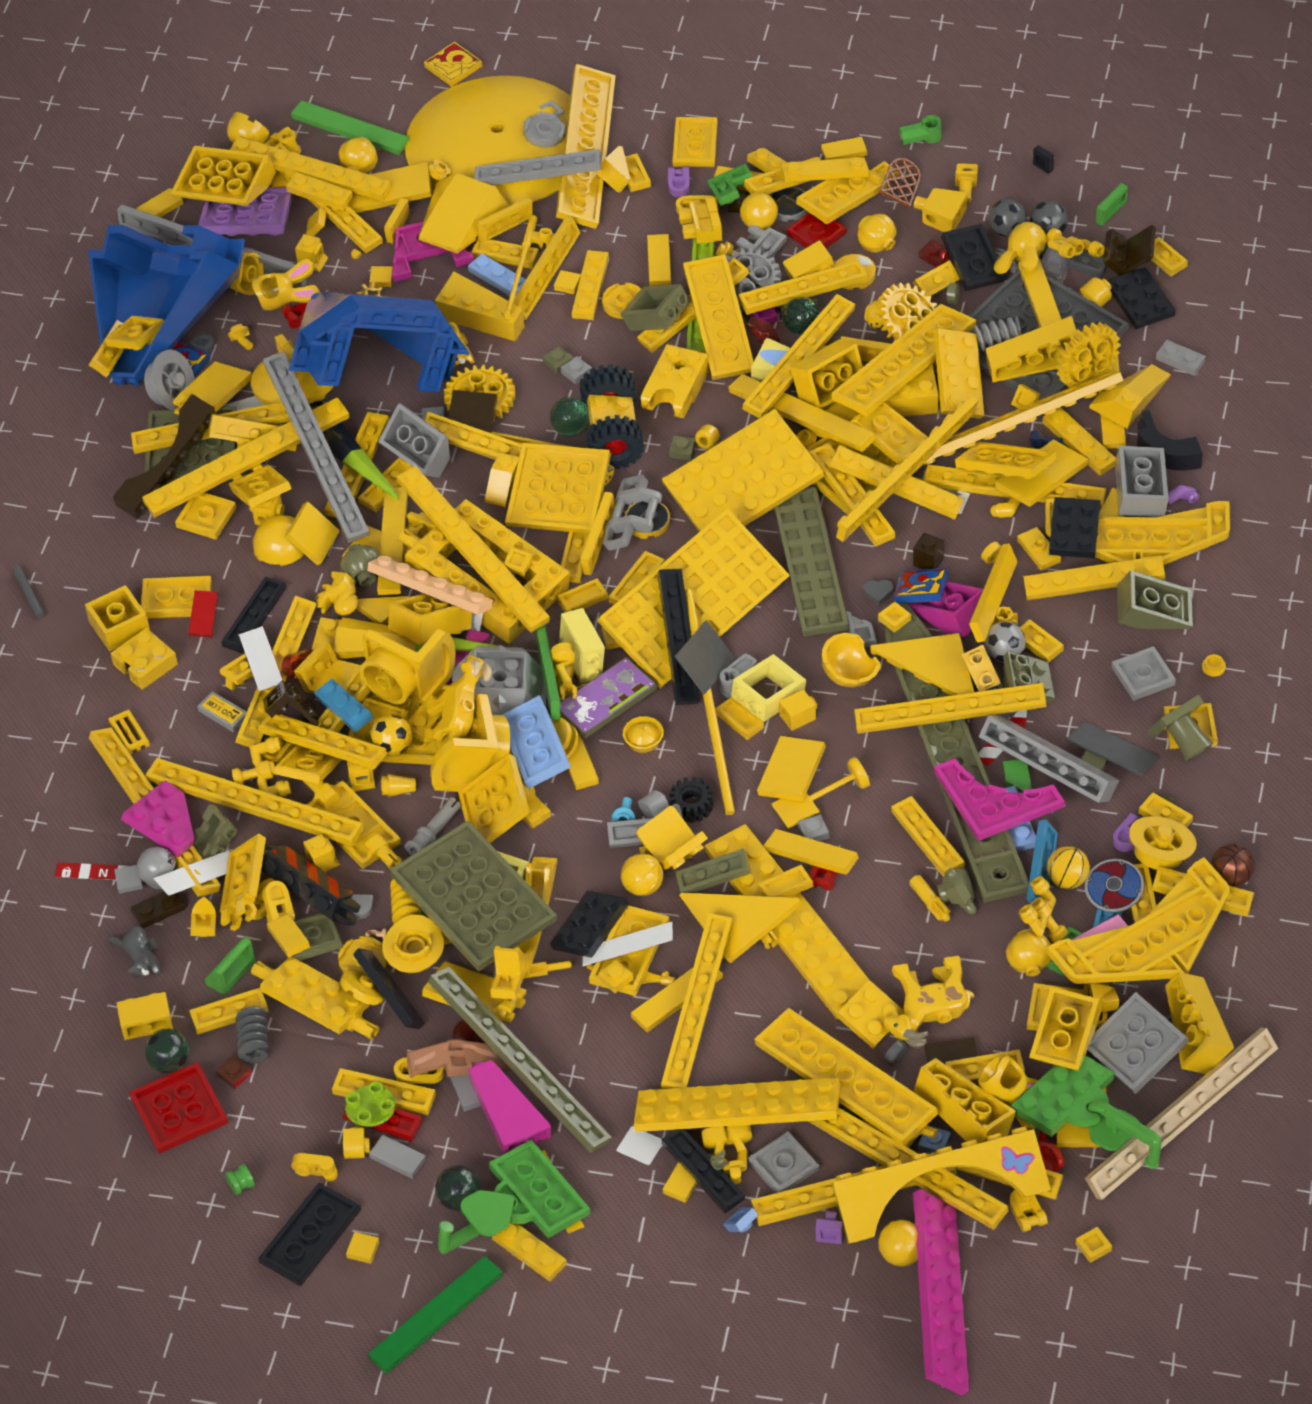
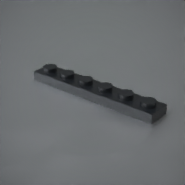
M682 569L659 570L657 576L675 705L698 704L700 696L697 685L674 657L691 638Z

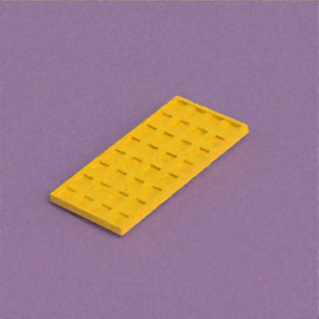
M727 508L600 616L597 621L661 689L672 680L657 576L659 570L682 569L684 589H691L693 592L699 627L707 620L719 637L788 579L790 575Z

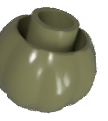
M351 545L340 562L341 572L350 575L355 580V585L369 586L376 582L378 575L367 571L368 562L377 559L380 554L375 548L368 545Z

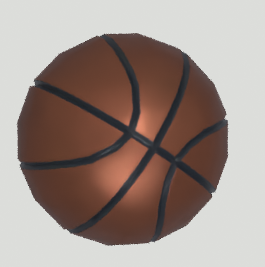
M1227 844L1215 852L1211 865L1229 886L1236 887L1250 879L1254 873L1255 862L1247 848L1238 844Z

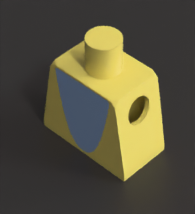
M766 338L751 367V378L762 382L790 348Z

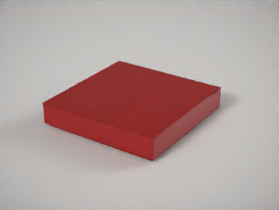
M807 213L786 229V235L805 248L820 240L827 249L847 233V228L836 220L825 224L811 213Z

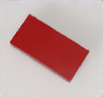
M194 591L189 636L212 638L218 601L217 592Z

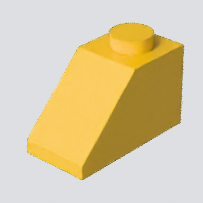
M499 452L491 468L485 496L486 503L502 507L507 506L512 493L519 457Z

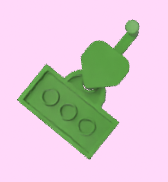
M1086 1055L1079 1071L1055 1065L1011 1105V1108L1016 1111V1116L1051 1137L1066 1123L1088 1127L1091 1141L1108 1151L1119 1150L1132 1137H1135L1149 1146V1155L1145 1158V1165L1150 1169H1156L1159 1166L1160 1136L1155 1131L1141 1124L1136 1117L1109 1104V1099L1103 1089L1114 1080V1072Z
M531 1139L489 1162V1169L501 1183L496 1186L494 1192L479 1190L462 1200L461 1212L471 1223L468 1226L451 1234L454 1230L453 1224L448 1221L440 1222L438 1250L441 1254L449 1253L479 1235L494 1236L507 1229L510 1223L525 1224L533 1221L544 1235L550 1238L589 1216L590 1208Z

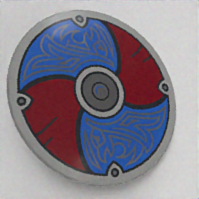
M1109 859L1100 862L1091 869L1085 881V892L1089 901L1098 909L1106 912H1121L1131 908L1138 902L1144 890V880L1139 869L1132 863L1122 859Z

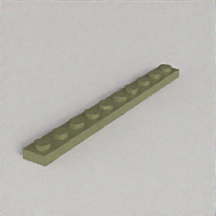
M449 966L430 976L428 983L590 1153L609 1144L612 1137Z

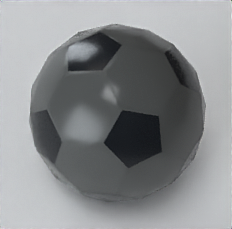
M1006 198L999 200L992 206L988 215V221L995 233L1000 236L1009 237L1012 230L1018 224L1027 221V214L1020 202Z
M1047 200L1040 202L1034 207L1031 212L1030 222L1039 225L1044 230L1045 235L1052 228H1056L1063 233L1067 228L1068 213L1064 206L1057 201Z

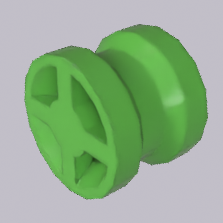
M245 1164L239 1165L238 1169L233 1172L228 1171L225 1173L226 1180L236 1196L241 1194L243 1189L255 1186L254 1180Z

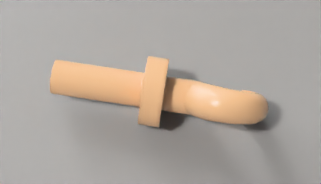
M383 928L382 931L368 930L365 936L376 935L384 939L388 930L387 928Z

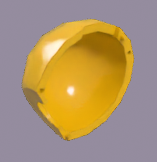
M275 515L267 518L258 526L253 537L254 555L260 562L287 566L302 558L304 553L285 537L295 518L287 515Z
M851 633L834 635L826 641L822 649L823 669L826 675L839 686L846 688L864 686L877 675L881 667V663L876 657L870 658L864 648L865 642L860 635Z

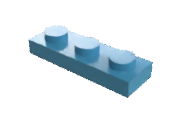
M332 678L314 692L316 698L355 733L373 719L371 712Z

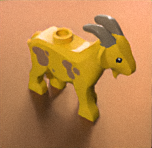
M960 956L946 957L943 960L944 966L932 969L933 976L942 983H932L920 986L916 972L909 971L908 964L894 965L892 967L893 975L900 980L905 992L904 1014L899 1016L893 1010L891 1016L885 1017L883 1025L897 1039L902 1040L912 1048L922 1047L927 1043L926 1039L923 1038L928 1035V1032L918 1033L917 1030L923 1022L938 1021L939 1023H947L952 1019L959 1018L968 1009L970 999L974 998V994L969 990H965L961 983L962 968Z

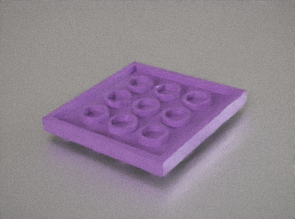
M286 187L267 188L247 206L205 201L198 225L217 234H226L227 236H236L237 234H247L249 236L269 234L276 236L284 234L293 194L287 192Z

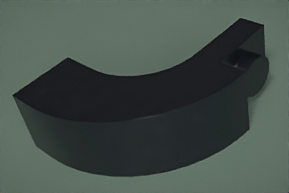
M1150 410L1141 412L1140 421L1137 422L1138 447L1164 448L1166 469L1186 471L1201 468L1203 453L1197 437L1186 439L1165 437L1156 429Z

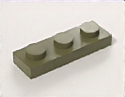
M744 848L675 871L680 893H695L751 874L747 852Z

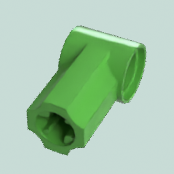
M928 115L923 118L921 123L900 127L899 133L902 144L906 145L923 140L927 143L939 142L942 138L941 119L936 115Z

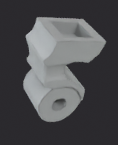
M653 790L638 801L639 808L648 818H654L669 807L665 796L656 790ZM673 804L672 806L682 817L680 805Z

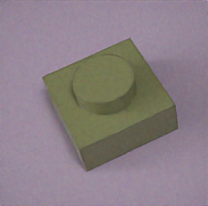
M558 346L543 356V363L558 374L561 372V367L572 360L573 356L561 346Z
M673 436L669 458L691 461L696 445L695 438Z

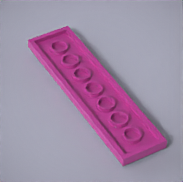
M920 1189L913 1193L915 1227L917 1230L916 1245L925 1378L962 1396L969 1392V1375L967 1370L957 1212L955 1207Z

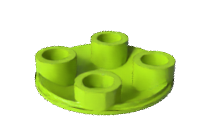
M372 1082L368 1086L350 1092L345 1099V1110L348 1118L353 1123L365 1127L377 1126L386 1122L393 1115L396 1108L394 1095L383 1087L380 1082Z

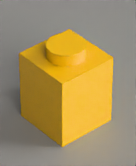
M804 689L779 701L780 717L791 731L816 720L817 703L812 696H808Z

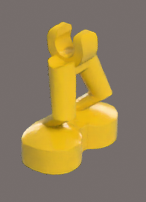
M560 643L553 646L550 651L559 689L560 700H565V697L572 694V699H576L577 688L572 684L571 679L574 676V648L571 643Z
M750 1125L704 1129L701 1132L703 1145L707 1149H715L714 1155L723 1151L726 1145H735L738 1152L737 1159L730 1161L729 1165L722 1168L726 1175H730V1179L736 1185L741 1184V1172L746 1171L748 1151L744 1143L752 1139Z

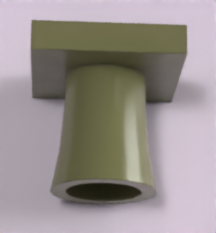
M1199 694L1160 718L1147 731L1149 736L1154 739L1168 730L1181 750L1185 762L1193 759L1214 744L1190 716L1204 703Z

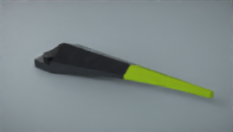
M315 401L309 405L311 410L324 403L322 401ZM342 423L322 432L336 459L398 500L396 491Z

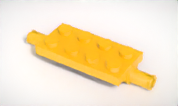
M343 780L336 785H331L324 781L320 784L303 781L315 795L313 800L306 805L363 823L364 830L353 847L336 842L362 869L379 858L389 869L394 867L392 864L396 866L402 862V859L392 851L401 844L400 837Z
M292 956L275 970L261 961H257V964L253 965L251 974L264 980L260 984L261 992L339 1035L347 1029L351 1032L356 1031L369 1040H373L377 1036L379 1026L362 1018V1014L369 1007V1004L356 1000L352 996L353 992L350 990L345 992L336 980Z

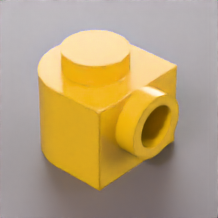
M355 1126L350 1129H343L344 1159L365 1158V1153H370V1138H365L364 1128Z

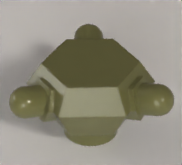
M965 868L948 869L942 878V883L937 885L942 901L944 903L950 901L952 904H959L967 914L974 915L977 912V908L973 903L976 896L967 870Z

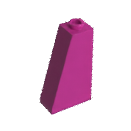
M492 1060L478 1062L468 1069L469 1081L503 1154L531 1139L536 1144L551 1138L549 1122Z

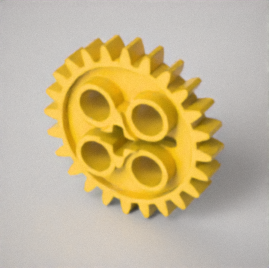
M899 283L897 286L893 284L878 298L880 302L876 305L879 309L876 315L881 316L878 323L884 324L881 330L889 332L887 338L893 336L894 341H896L934 310L937 303L930 302L931 296H924L925 290L918 292L916 285L911 289L909 283L905 286L902 283Z
M1092 322L1090 328L1084 325L1082 332L1077 329L1076 336L1070 335L1071 341L1069 343L1064 342L1066 348L1059 350L1062 356L1056 359L1059 364L1055 366L1058 370L1056 374L1060 377L1059 379L1070 388L1106 373L1107 369L1112 370L1111 363L1117 362L1114 356L1120 354L1117 350L1121 346L1118 343L1120 338L1116 335L1117 332L1101 322L1097 325Z
M473 365V370L471 371L466 367L465 373L457 371V377L451 376V382H446L444 402L447 411H450L453 390L497 394L495 416L503 418L502 412L509 413V407H513V401L516 400L513 380L508 379L507 373L502 374L501 369L494 371V366L487 370L485 365H482L481 369H477L476 365Z

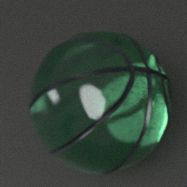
M796 297L784 306L782 320L784 326L790 332L802 335L818 317L820 311L813 300L806 297Z

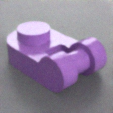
M689 166L683 167V169L668 167L669 193L672 196L682 197L689 193Z
M1133 813L1122 822L1113 834V845L1121 852H1129L1135 848L1130 841L1129 830L1139 817Z

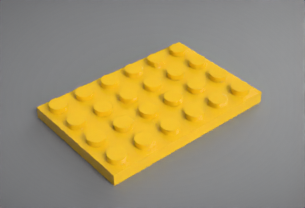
M774 409L664 477L662 482L700 532L727 508L746 526L825 475L818 463Z

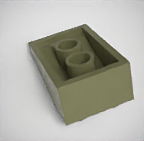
M1130 570L1117 584L1118 623L1137 629H1192V589Z

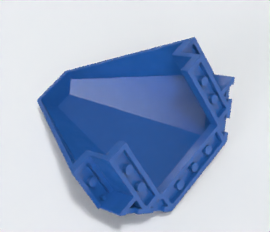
M108 225L103 250H88L100 345L117 320L124 323L131 316L164 320L151 345L145 344V347L140 350L125 348L112 371L107 376L113 379L112 383L125 385V382L134 386H140L144 380L147 367L154 362L156 356L162 351L172 350L238 278L244 254L245 239H228L200 225H184L182 234L193 238L192 245H167L127 226Z
M322 291L321 293L313 294L311 300L307 303L288 371L309 372L317 385L339 386L354 328H367L421 363L422 369L416 386L419 391L440 392L443 380H450L457 354L469 355L470 353L432 300Z

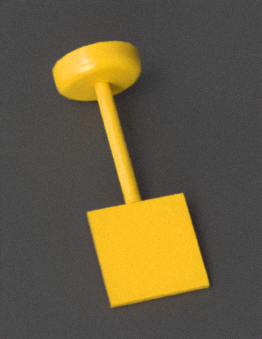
M856 757L849 759L847 762L850 775L810 796L806 793L803 802L779 799L771 803L788 829L798 824V821L819 813L820 811L813 801L847 782L854 780L861 789L870 786L869 778Z

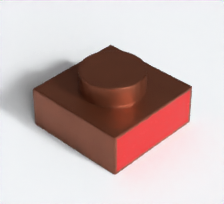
M233 1054L216 1070V1074L235 1090L252 1074L251 1067Z

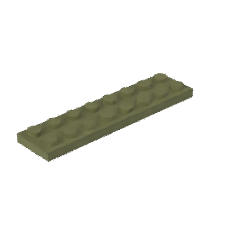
M816 486L808 487L774 508L803 637L848 630L847 616Z

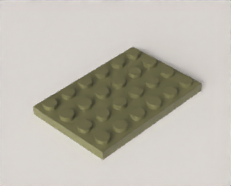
M469 821L464 822L390 869V876L478 972L495 961V946L514 949L557 921L556 913Z

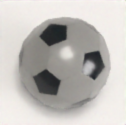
M1001 621L991 626L984 641V647L992 659L1004 663L1003 656L1007 651L1022 655L1026 639L1024 632L1015 623Z

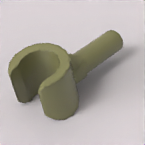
M724 1150L716 1155L707 1153L711 1157L710 1161L714 1169L721 1170L729 1165V1162L724 1161L722 1158L726 1155Z

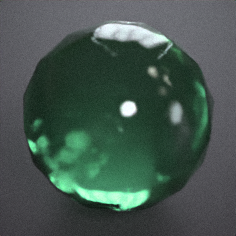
M565 397L558 400L552 406L550 422L559 434L575 436L587 427L589 412L586 405L580 399Z

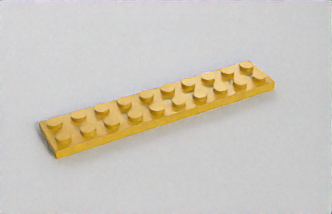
M576 64L573 72L563 154L600 149L601 163L606 158L615 75ZM595 171L560 176L556 218L564 220L565 217H573L577 224L596 229L599 224L604 180Z
M746 824L705 845V852L711 859L743 848L747 852L751 874L729 881L739 895L763 896L758 889V883L783 873V870ZM798 893L790 898H799L803 904L772 930L779 939L778 945L834 1017L838 1019L836 1014L869 979L802 894Z

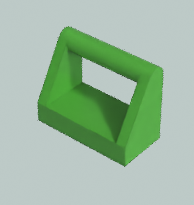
M243 937L205 978L207 986L224 996L233 988L256 962L250 939Z

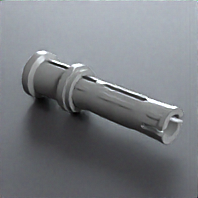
M450 797L426 826H422L417 830V835L412 841L409 840L405 843V849L411 856L436 841V835L456 812L461 809L459 801L452 808L451 806L456 799Z

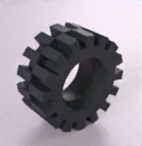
M686 777L683 783L678 780L676 785L673 784L671 787L672 791L669 793L670 806L673 804L680 805L682 818L686 823L687 819H691V823H695L696 818L700 822L703 820V816L707 818L709 812H712V789L709 788L707 782L704 784L703 779L700 778L697 782L696 777H692V781H688V777ZM688 796L700 798V801L693 804L685 803L682 800Z

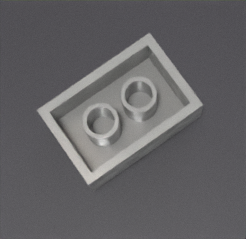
M1119 446L1115 460L1119 515L1164 516L1169 500L1164 448Z

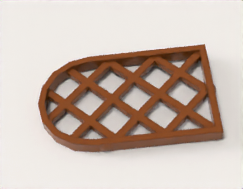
M905 158L893 160L888 166L879 193L910 208L920 183L921 173L919 168ZM897 162H902L904 166L899 167ZM909 168H913L916 173L912 174ZM906 169L909 175L904 176L901 170ZM898 171L900 177H895L893 172ZM906 178H911L913 183L908 184ZM902 179L905 185L900 186L897 180ZM894 181L897 187L891 188L889 182ZM907 188L909 194H904L902 189ZM894 190H899L901 195L896 196Z

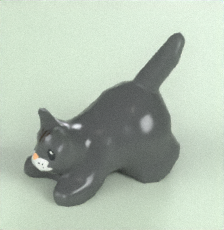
M133 926L128 933L124 934L123 939L116 936L107 938L109 942L123 948L132 958L133 963L129 967L128 973H134V978L148 975L151 970L157 975L161 974L160 963L156 956L152 954V951L158 949L157 942L150 935H146L142 927Z

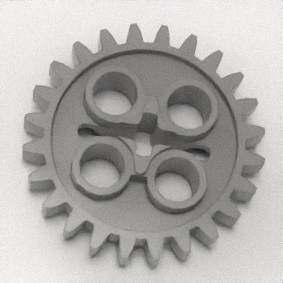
M741 248L740 254H737L734 250L732 257L726 255L728 262L736 258L749 269L750 273L734 286L737 300L738 295L781 282L782 274L779 264L775 262L774 257H769L768 252L762 255L761 249L753 253V249L750 248L745 253L744 248ZM738 301L741 312H743L744 309Z

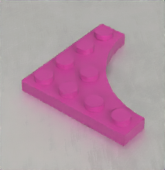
M956 758L934 766L936 777L977 841L1054 812L1065 806V801L1054 784L1042 788L1024 790L1023 793L1007 792L1005 788L990 784L986 786L979 783L973 775L960 765Z

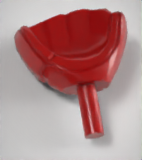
M1040 1131L1037 1142L1046 1170L1057 1172L1065 1164L1062 1153L1056 1144L1046 1141V1133Z

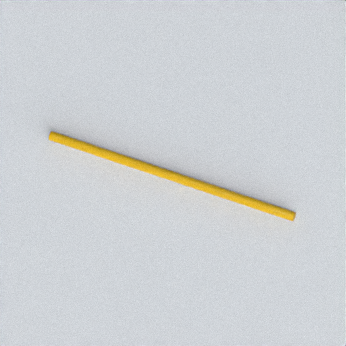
M686 589L685 596L692 636L698 630L699 623L693 592L691 589ZM710 687L703 694L725 814L733 815L735 813Z

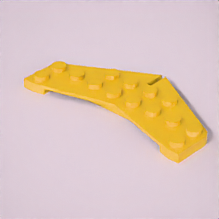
M1046 499L1045 532L1048 537L1051 536L1054 499ZM1229 501L1206 503L1204 508L1159 517H1118L1099 512L1095 557L1107 563L1161 555L1163 565H1166L1226 540L1230 535Z
M1203 857L1187 870L1186 875L1145 918L1130 926L1072 941L1069 938L1057 941L1047 947L1046 953L1065 976L1075 984L1172 979L1178 972L1189 974L1228 899L1230 887Z

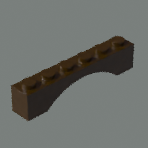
M190 395L179 410L178 433L169 452L149 471L124 481L113 496L117 507L136 519L148 511L142 497L163 487L168 479L170 480L174 477L177 471L176 468L181 462L183 463L187 460L192 447L200 443L203 433L209 428L211 415L215 414L214 407L197 396Z

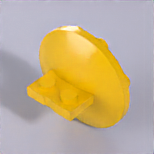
M283 334L274 337L278 353L284 352L289 363H291L294 352L292 341H287ZM261 362L251 377L253 394L264 405L281 402L263 362ZM293 371L309 404L315 401H322L325 395L334 387L317 385L309 372Z

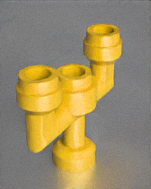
M1056 228L1049 230L1046 235L1048 247L1058 251L1059 255L1064 258L1080 255L1084 249L1088 250L1089 255L1099 258L1104 254L1105 247L1097 241L1090 242L1073 236L1067 239Z
M270 737L265 742L249 746L252 762L256 768L241 771L239 768L232 769L235 783L243 785L245 780L258 777L257 784L260 791L279 797L292 794L288 780L277 781L275 785L267 786L266 780L274 778L273 775H277L274 774L276 765L274 761H269V759L262 761L261 754L267 752L274 754L281 751L282 747L279 737Z
M1042 876L1036 877L1031 881L1030 885L1033 892L1041 896V898H1037L1031 904L1023 906L1018 913L1021 920L1029 924L1038 937L1043 935L1047 926L1050 930L1048 937L1051 942L1055 943L1062 940L1067 935L1068 930L1064 925H1058L1051 916L1056 898L1049 890V883Z

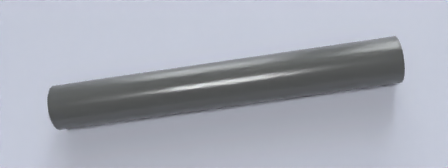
M14 567L13 572L36 618H43L45 614L22 567Z

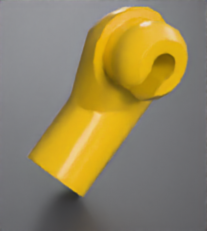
M1010 497L1008 503L993 505L990 509L991 515L999 518L1012 517L1021 502Z

